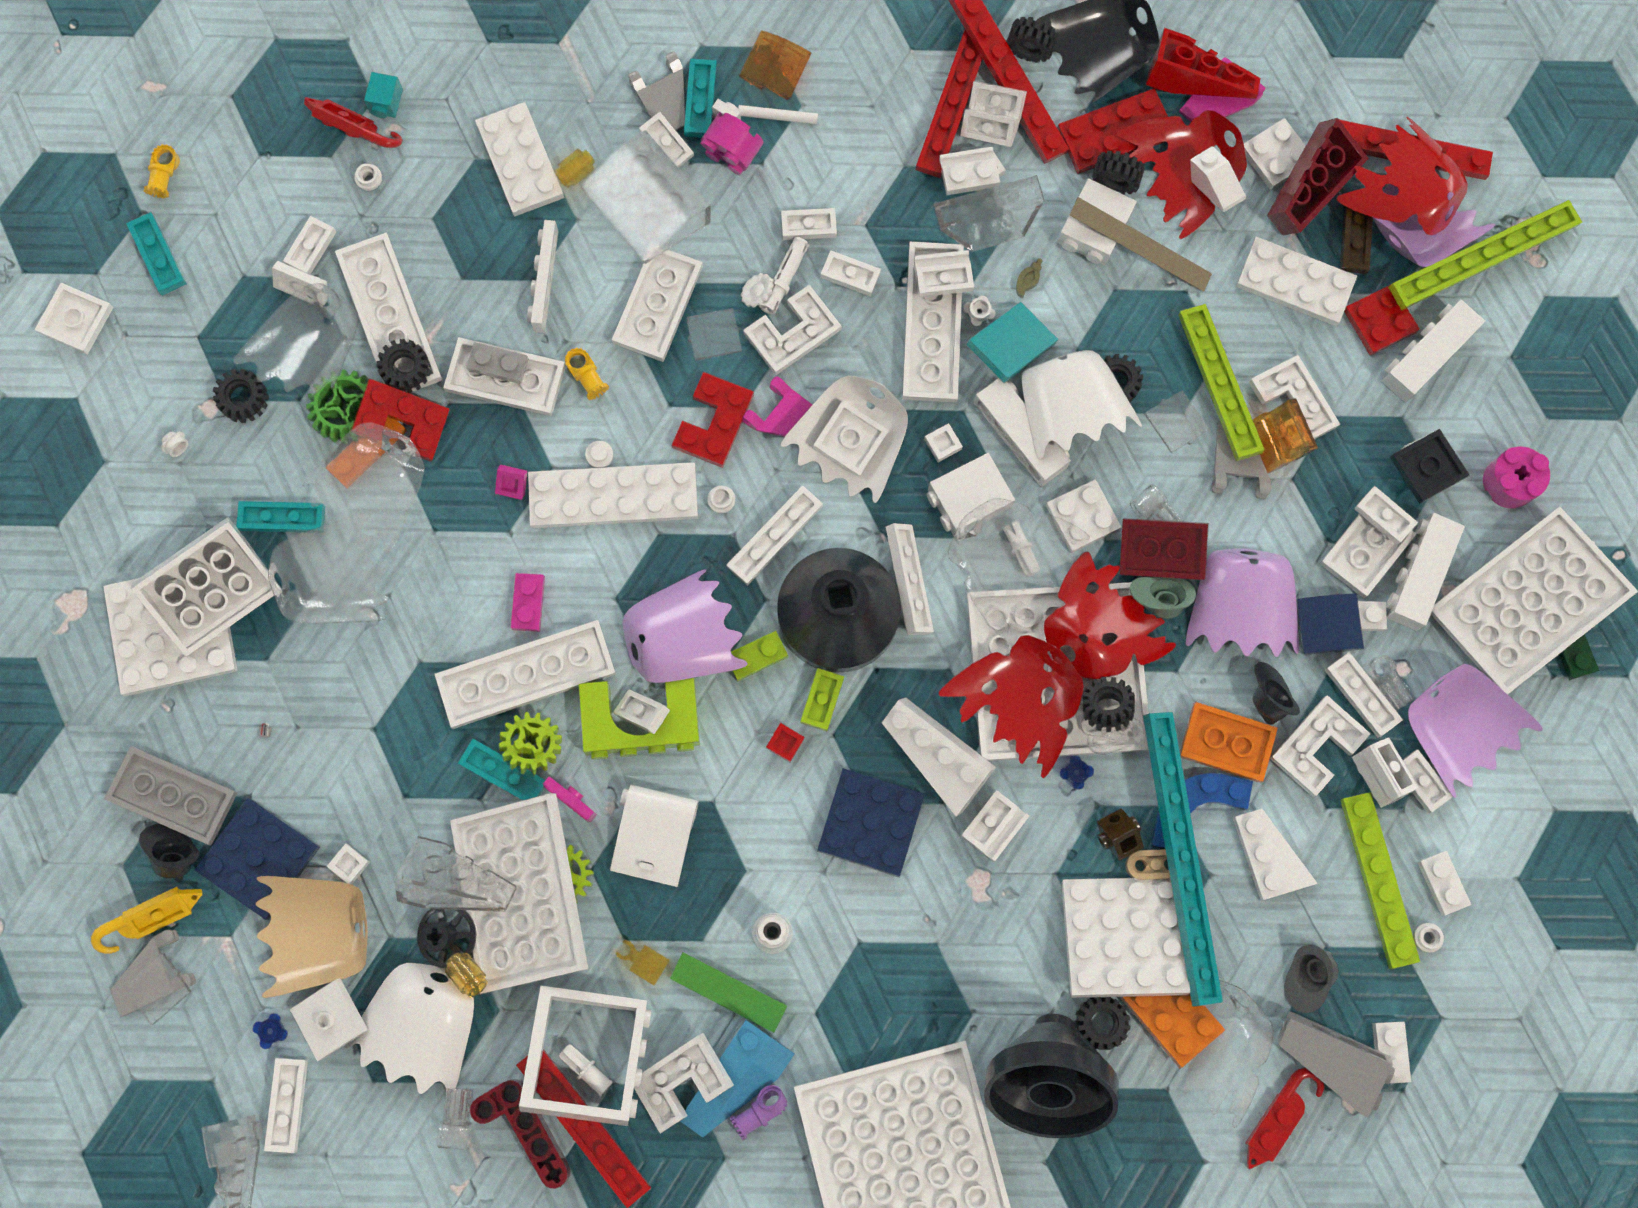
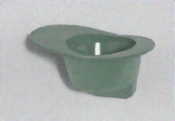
M1141 577L1132 581L1130 585V593L1133 598L1145 606L1149 612L1164 619L1177 617L1196 598V592L1191 583L1180 578Z

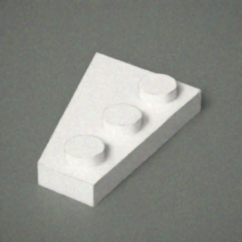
M1263 809L1233 817L1260 901L1318 884Z

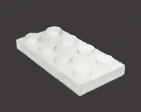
M525 102L475 120L514 217L564 198Z
M1256 237L1236 287L1337 327L1341 321L1357 275Z
M652 244L614 333L612 343L664 362L703 268V262Z
M458 337L443 388L445 392L552 416L566 364L563 361ZM476 342L527 355L529 360L522 383L518 384L468 371L466 366L473 343Z

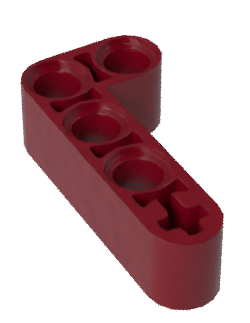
M518 1079L505 1081L476 1098L470 1106L472 1119L479 1124H486L505 1114L539 1178L546 1187L556 1189L568 1181L571 1174L570 1166L542 1114L531 1113L534 1123L530 1128L522 1127L519 1122V1117L522 1113L519 1109L523 1087L522 1081ZM509 1085H514L519 1090V1097L515 1102H511L505 1097V1090ZM482 1101H488L492 1105L493 1112L489 1118H485L479 1113V1105ZM537 1138H542L548 1143V1151L544 1155H540L534 1150V1142ZM553 1154L556 1157L550 1161L553 1168H561L563 1172L559 1175L560 1181L556 1177L550 1178L549 1173L552 1172V1168L549 1162L544 1166L541 1161L548 1159Z

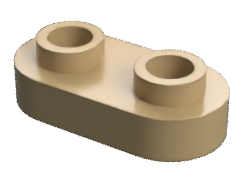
M1140 850L1128 856L1126 860V871L1132 878L1138 880L1170 879L1169 870L1164 867V861L1167 859L1166 850ZM1139 860L1144 863L1143 871L1136 869V861Z

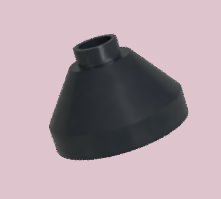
M848 548L820 550L799 561L784 579L777 602L779 628L790 650L799 659L814 668L840 673L858 670L877 660L893 641L901 613L898 589L888 571L869 555ZM842 592L850 595L852 606L833 609L830 605L829 594Z
M1046 1014L1039 1017L1035 1021L1034 1026L999 1052L987 1067L984 1099L988 1109L1001 1122L1023 1133L1045 1138L1081 1137L1106 1127L1115 1118L1118 1111L1119 1081L1116 1072L1076 1029L1074 1021L1067 1016Z

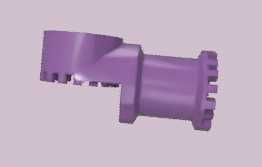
M769 1085L759 1092L757 1100L751 1103V1108L738 1116H731L732 1124L735 1128H739L736 1131L739 1132L738 1134L741 1139L745 1140L749 1133L760 1126L765 1127L769 1125L768 1121L779 1114L781 1115V1111H785V1107H787V1098L778 1086ZM772 1096H779L774 1105H765Z

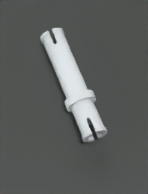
M800 237L793 238L790 248L772 281L774 284L772 294L769 295L767 301H764L759 306L765 313L774 315L784 295L788 294L790 282L809 248L806 240Z

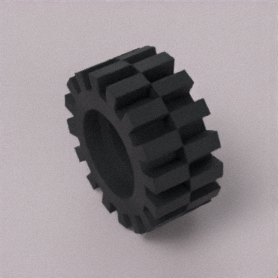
M1020 17V20L1017 18L1013 22L1006 42L1014 55L1019 54L1018 58L1023 59L1025 57L1027 58L1026 61L1029 62L1033 59L1035 63H1039L1040 60L1046 62L1047 59L1051 58L1058 39V34L1055 32L1054 27L1049 28V23L1045 22L1043 24L1041 23L1042 20L1038 18L1035 21L1033 17H1028V19Z
M1112 151L1102 152L1097 158L1092 178L1093 181L1125 195V192L1132 194L1133 192L1136 193L1140 187L1145 167L1142 166L1143 163L1141 161H1137L1138 158L1135 156L1131 158L1128 153L1122 155L1121 151H1116L1115 154Z
M400 339L398 344L395 340L391 341L392 346L388 347L385 345L383 347L385 352H379L378 354L380 361H376V366L379 369L377 370L379 375L388 386L402 391L406 390L407 393H412V388L414 387L419 390L421 388L420 383L426 384L428 381L426 375L430 376L431 373L429 369L431 365L422 347L419 344L416 345L412 340H409L407 343L405 339ZM402 357H408L414 361V368L407 375H398L394 372L395 362Z
M1114 354L1113 358L1110 355L1106 356L1104 361L1111 372H1120L1126 377L1127 385L1122 391L1129 403H1131L1143 384L1141 383L1143 374L1140 375L1141 367H1135L1136 361L1134 359L1131 362L1128 361L1129 356L1124 355L1123 358H1119V354Z
M232 369V375H228L226 372L222 374L225 379L221 381L218 378L216 383L219 387H213V392L216 394V396H213V400L217 408L234 422L239 420L241 423H246L247 418L250 421L256 420L254 417L256 413L261 416L263 412L260 409H266L268 405L265 400H269V395L266 393L267 388L253 372L249 371L248 373L245 369H240V372ZM239 387L249 388L251 396L246 403L242 405L232 403L231 395L235 389Z
M1101 677V683L1095 679L1092 681V686L1087 685L1086 692H1083L1082 700L1085 721L1088 720V724L1091 727L1096 724V730L1098 731L1106 727V732H1111V727H1115L1117 732L1121 730V724L1126 728L1129 725V720H1133L1135 713V694L1132 692L1131 686L1127 685L1125 687V681L1122 679L1119 683H1116V677H1111V681H1107L1106 677ZM1104 699H1113L1118 701L1120 706L1113 710H1105L1098 707L1097 704Z
M1091 997L1080 1005V1009L1075 1014L1077 1017L1074 1023L1077 1030L1095 1049L1111 1050L1114 1047L1120 1046L1121 1042L1128 1037L1126 1034L1130 1031L1131 1027L1128 1021L1130 1020V1015L1126 1013L1127 1009L1120 1004V1001L1111 997ZM1099 1011L1109 1013L1113 1019L1112 1030L1105 1035L1096 1033L1091 1025L1092 1017Z

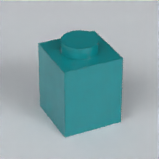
M371 72L364 99L370 114L378 118H396L403 92L399 78L397 76Z

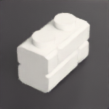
M1390 738L1374 743L1352 757L1359 773L1370 788L1372 796L1377 800L1381 808L1418 789L1413 777H1411Z

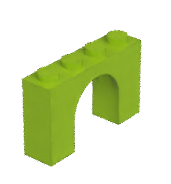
M695 678L665 682L667 708L670 711L655 734L648 733L645 735H631L623 732L615 725L612 717L611 692L608 681L579 684L583 752L585 755H591V759L599 760L608 758V754L620 753V757L636 756L637 751L648 750V754L666 753L665 748L676 747L678 752L694 750V746L700 745Z

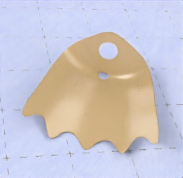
M260 876L256 878L259 882L268 885L272 889L270 895L256 902L257 907L269 912L271 915L270 923L257 934V938L267 943L273 950L272 957L260 965L259 970L277 979L276 983L262 994L263 998L280 996L331 983L339 978L342 980L356 975L363 970L366 965L368 928L363 893L358 887L344 882L277 876ZM363 920L365 925V937L363 935ZM356 923H359V933L355 931Z

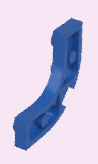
M1219 773L1200 774L1186 779L1185 785L1190 814L1198 806L1205 803L1221 804L1247 810L1253 781ZM1158 810L1151 846L1165 849Z

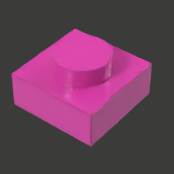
M500 465L497 469L495 494L522 500L525 496L527 471Z

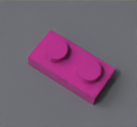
M515 574L511 618L512 630L540 632L545 584L544 575Z

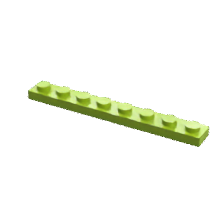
M1567 200L1398 280L1388 288L1402 311L1559 236L1583 222L1571 201Z

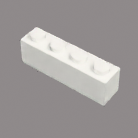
M1460 300L1454 307L1448 304L1438 314L1441 320L1436 325L1431 322L1420 333L1424 338L1419 343L1413 340L1402 351L1406 356L1401 361L1395 358L1385 369L1388 375L1381 382L1405 403L1417 393L1485 322L1463 300Z
M998 378L976 394L974 405L1039 486L1042 487L1067 469L1071 461L1069 459L1070 455L1068 451L1064 450L1055 441H1050L1045 448L1043 458L1041 460L1038 458L1033 443L1026 404L1018 396L1019 392L1011 381L1003 383Z
M1432 513L1426 519L1422 518L1415 531L1418 534L1415 544L1412 543L1405 556V558L1409 559L1407 565L1400 570L1396 578V583L1399 584L1396 593L1393 592L1386 603V608L1389 609L1387 613L1388 619L1415 631L1427 625L1465 528L1464 525L1436 513Z

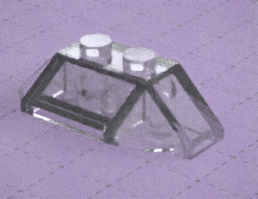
M1035 175L933 204L940 231L971 252L1024 238L1044 203V197L1038 177Z

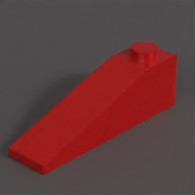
M1167 28L1163 29L1159 47L1149 68L1146 85L1157 90L1175 94L1257 98L1260 77L1234 62H1229L1228 64L1216 57L1217 52L1212 49L1208 52L1195 45L1197 40L1188 35Z

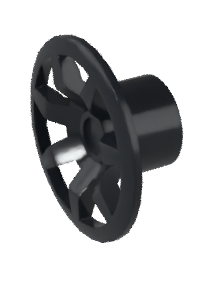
M449 903L439 904L427 911L419 923L417 941L420 952L434 966L440 968L456 967L466 961L474 950L477 936L476 927L470 914L462 907ZM444 909H452L459 913L453 920L447 922ZM438 911V922L427 923L429 918ZM463 917L468 922L470 932L456 930ZM470 937L469 947L464 953L456 941L457 939ZM449 949L460 957L456 961L446 962ZM428 950L439 952V961L433 958Z

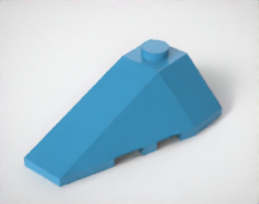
M745 1020L719 1059L734 1086L707 1103L698 1090L685 1110L688 1116L680 1122L701 1137H704L757 1096L764 1087L775 1082L795 1053L748 1020Z

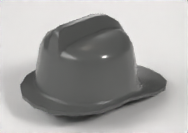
M1313 944L1304 945L1297 950L1284 984L1285 996L1295 1010L1302 1013H1311L1322 1006L1330 988L1338 979L1339 970L1333 958V953L1324 951L1321 947Z

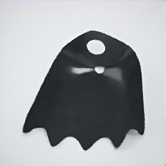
M1087 0L1038 18L1042 20L1041 23L1043 24L1045 22L1049 23V28L1054 27L1055 32L1058 34L1053 52H1058L1062 56V64L1058 74L1074 76L1079 80V84L1074 92L1075 94L1094 91L1095 96L1092 102L1106 95L1140 69L1155 55L1159 47L1160 39L1151 7L1146 0ZM1139 7L1143 8L1146 12L1147 22L1145 24H1142L1137 17V9ZM1131 27H1133V29L1136 32V35L1134 36L1130 35L1129 29Z

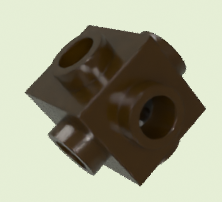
M1122 808L1097 821L1100 831L1097 834V838L1101 846L1105 850L1109 848L1119 861L1144 848L1138 821L1134 816L1129 817Z

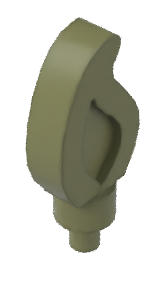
M1038 258L1036 262H1033L1030 267L1025 268L1020 273L1016 284V292L1020 298L1024 297L1025 291L1037 286L1040 270L1042 269V259Z

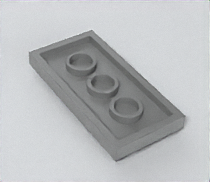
M130 746L104 799L212 846L238 792Z

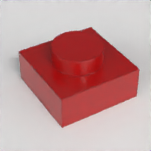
M780 723L768 742L766 749L791 763L805 737Z

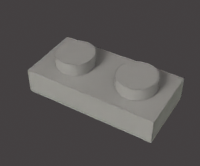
M474 342L466 368L470 372L521 384L529 358L524 354Z

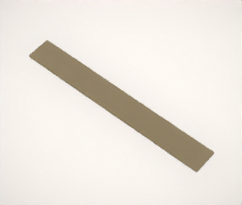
M1077 197L1070 213L1071 217L1201 291H1205L1212 275L1211 272Z

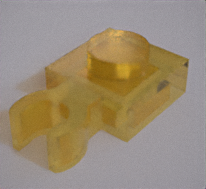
M623 940V943L629 945L630 953L623 956L616 952L617 957L634 962L629 971L655 986L670 960L646 945L639 952L632 942Z

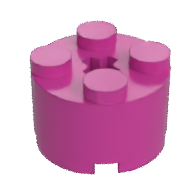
M721 112L717 114L701 139V145L707 149L705 154L715 162H719L721 159L728 163V169L737 175H741L743 171H746L764 142L758 134L753 137L749 133L751 127L729 113H724L722 116Z
M1523 446L1507 449L1486 467L1483 474L1485 491L1488 490L1492 500L1497 505L1509 509H1516L1530 503L1547 489L1550 482L1548 458L1531 448Z

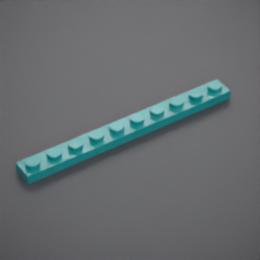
M1173 712L1149 713L1143 715L1186 973L1190 985L1192 1007L1222 1003V992Z

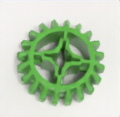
M342 369L340 376L331 371L330 379L327 380L326 377L321 376L323 383L321 386L313 384L316 393H308V398L312 402L306 404V409L310 411L307 417L310 422H314L312 427L315 431H320V435L323 438L330 436V440L334 443L340 438L343 444L348 443L349 437H352L354 441H358V435L351 433V429L369 379L366 375L359 377L358 372L354 370L349 375L346 370ZM344 389H355L363 394L357 395L355 393L349 395L344 392ZM334 394L333 399L327 403L328 399ZM342 398L345 400L346 403H348L346 404L347 408L345 409L347 415L344 413L343 410H341L343 409L342 405H344ZM329 418H333V420L340 418L346 424L336 425L326 420Z

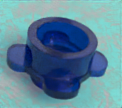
M1074 755L1070 757V763L1066 768L1060 770V777L1071 782L1074 789L1080 790L1084 787V782L1087 778L1093 776L1094 769L1082 761L1079 756ZM1078 770L1079 775H1075L1074 771Z
M275 1013L270 1014L265 1021H258L253 1025V1032L258 1034L260 1039L259 1045L263 1049L271 1048L273 1043L284 1041L288 1036V1031L284 1028L280 1015ZM269 1028L273 1030L272 1034L268 1033Z

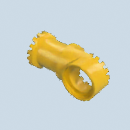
M161 144V146L158 145L157 148H154V151L151 153L150 165H148V171L150 172L148 185L144 186L143 191L150 196L153 194V197L157 195V198L161 197L164 199L169 197V191H167L169 178L173 176L174 170L178 168L180 158L171 146ZM164 153H171L173 155L172 161L168 164L159 163V158Z
M575 348L567 352L565 356L567 370L576 381L581 382L587 392L586 397L589 401L599 398V394L602 396L603 393L609 390V385L603 383L596 372V365L585 350ZM576 355L583 356L586 360L584 366L581 368L572 367L570 365L572 357Z

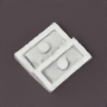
M978 81L973 82L969 109H965L960 136L1011 147L1019 126L1027 91Z

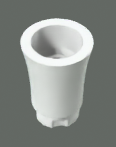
M767 913L755 922L752 936L754 943L761 951L776 954L784 951L790 945L793 929L789 920L783 915ZM769 927L777 928L778 935L775 938L768 937L767 929Z

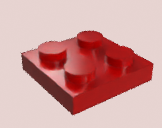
M1389 286L1346 306L1344 310L1370 356L1416 334L1420 330L1408 308L1401 311L1388 288Z

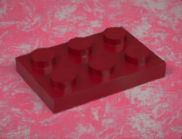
M1123 518L1120 575L1205 580L1209 523Z

